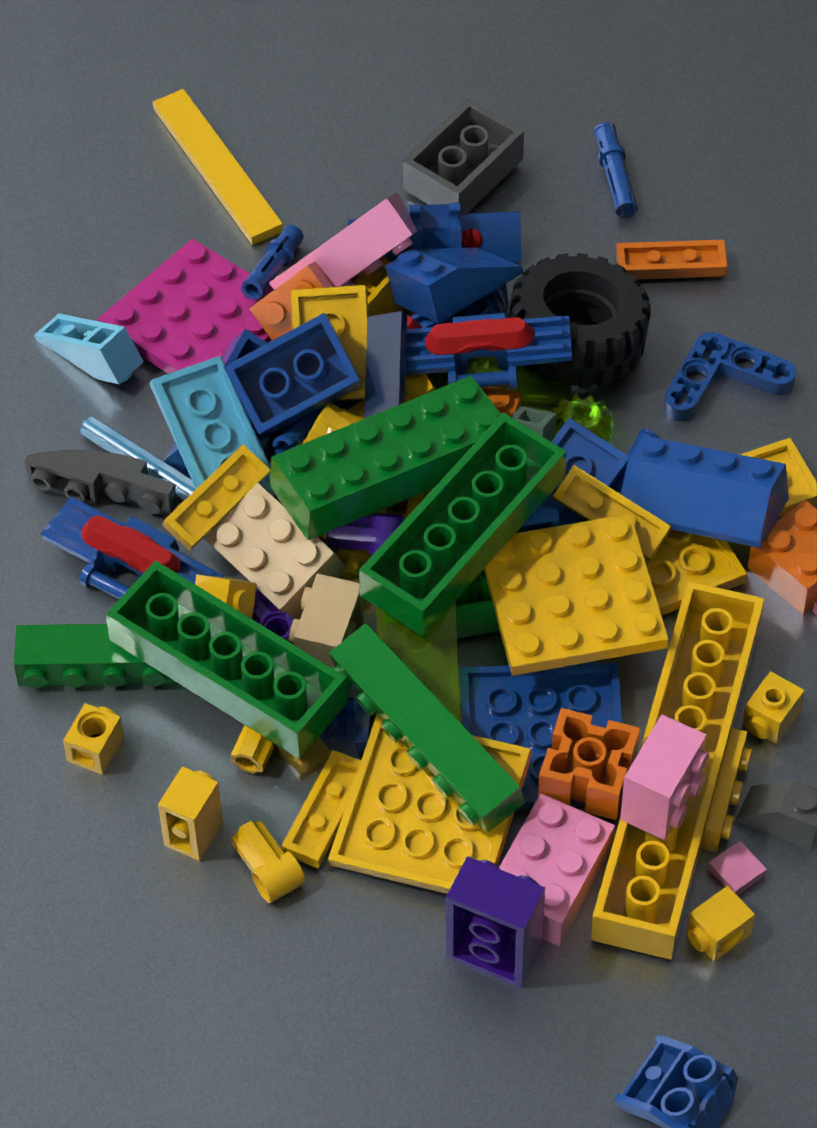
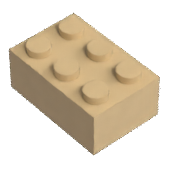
M259 483L204 538L249 582L257 583L256 588L281 612L289 614L293 620L301 618L303 612L301 610L303 592L306 587L312 588L317 573L339 578L347 569L346 565L319 538L315 537L307 540L285 507Z

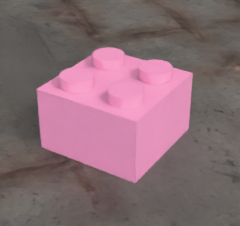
M661 714L624 777L620 820L663 840L667 838L672 827L679 829L688 811V806H686L688 799L691 795L694 797L699 795L706 780V774L702 772L709 758V753L705 752L707 734Z

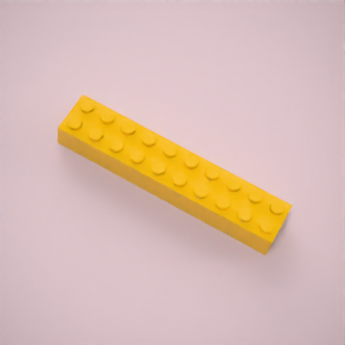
M687 581L640 750L661 714L707 734L705 752L709 753V758L702 772L706 774V780L697 797L691 795L686 803L688 811L680 828L672 827L665 840L622 820L619 821L592 916V941L672 960L702 848L707 818L758 637L765 598Z

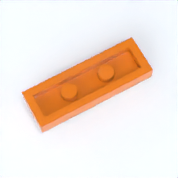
M724 239L616 244L617 263L626 269V274H633L637 279L721 277L727 275Z

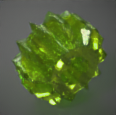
M576 393L572 401L562 398L559 407L553 408L552 412L556 413L555 436L568 418H571L606 442H609L612 437L613 417L610 411H606L607 407L604 401L594 403L592 395H589L586 399H580Z

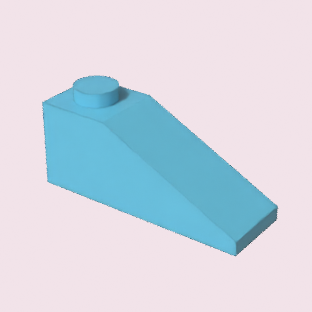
M58 313L34 335L38 342L97 380L120 384L128 380L133 375V371L144 362L126 328L118 325Z

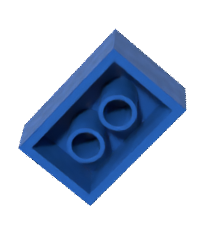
M325 313L224 366L258 434L264 438L324 407L328 402H333L365 385L330 318Z

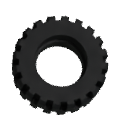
M568 253L558 254L555 259H550V257L544 258L537 262L536 266L534 264L522 273V276L516 280L513 286L508 318L532 319L572 316L585 318L597 324L579 325L570 323L572 361L522 366L531 374L536 372L539 379L547 383L550 380L557 382L558 386L569 388V385L578 386L579 389H589L591 385L603 387L609 385L612 379L616 382L628 375V371L630 372L635 369L640 362V357L643 356L651 316V305L649 304L646 290L633 274H626L627 271L623 266L618 263L612 265L608 263V259L600 256L595 259L588 257V254L578 253L577 256H569Z

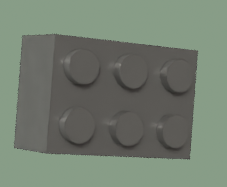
M468 99L403 160V190L428 205L460 203V214H468L523 160L524 131Z

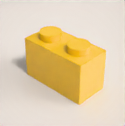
M182 766L158 803L164 846L200 861L223 824L219 784L211 775L204 771H192Z

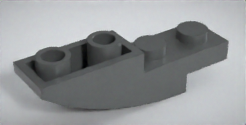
M93 450L48 451L28 455L25 459L28 483L43 491L50 490L65 495L68 498L73 497L81 502L97 506L102 495H105L113 501L126 502L141 507L151 514L159 513L165 516H169L177 508L175 484L148 475L147 461L127 455Z

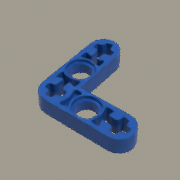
M704 333L697 338L668 387L664 399V411L669 418L681 422L692 419L719 374L773 395H785L794 387L796 369L790 361L718 333ZM711 348L716 349L712 351L708 362L704 360L705 351L709 352ZM739 359H749L755 365L750 369H743L738 367L735 362ZM761 367H765L763 368V373L760 374ZM697 371L704 374L706 378L703 381L694 382L688 379L686 375ZM778 374L784 375L781 376L779 380L775 379L778 376ZM684 391L688 393L687 402H683L681 406L675 404L681 401Z

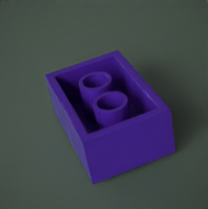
M467 856L446 895V957L522 988L542 949L545 887L540 886L538 882L528 876H515L503 871L491 861H478Z

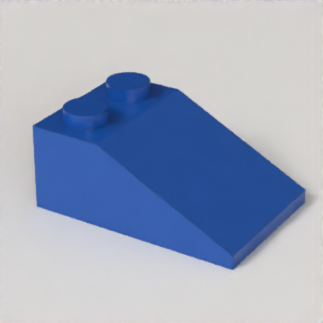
M480 248L413 249L401 253L398 259L385 266L395 304L438 324L524 272L522 266Z

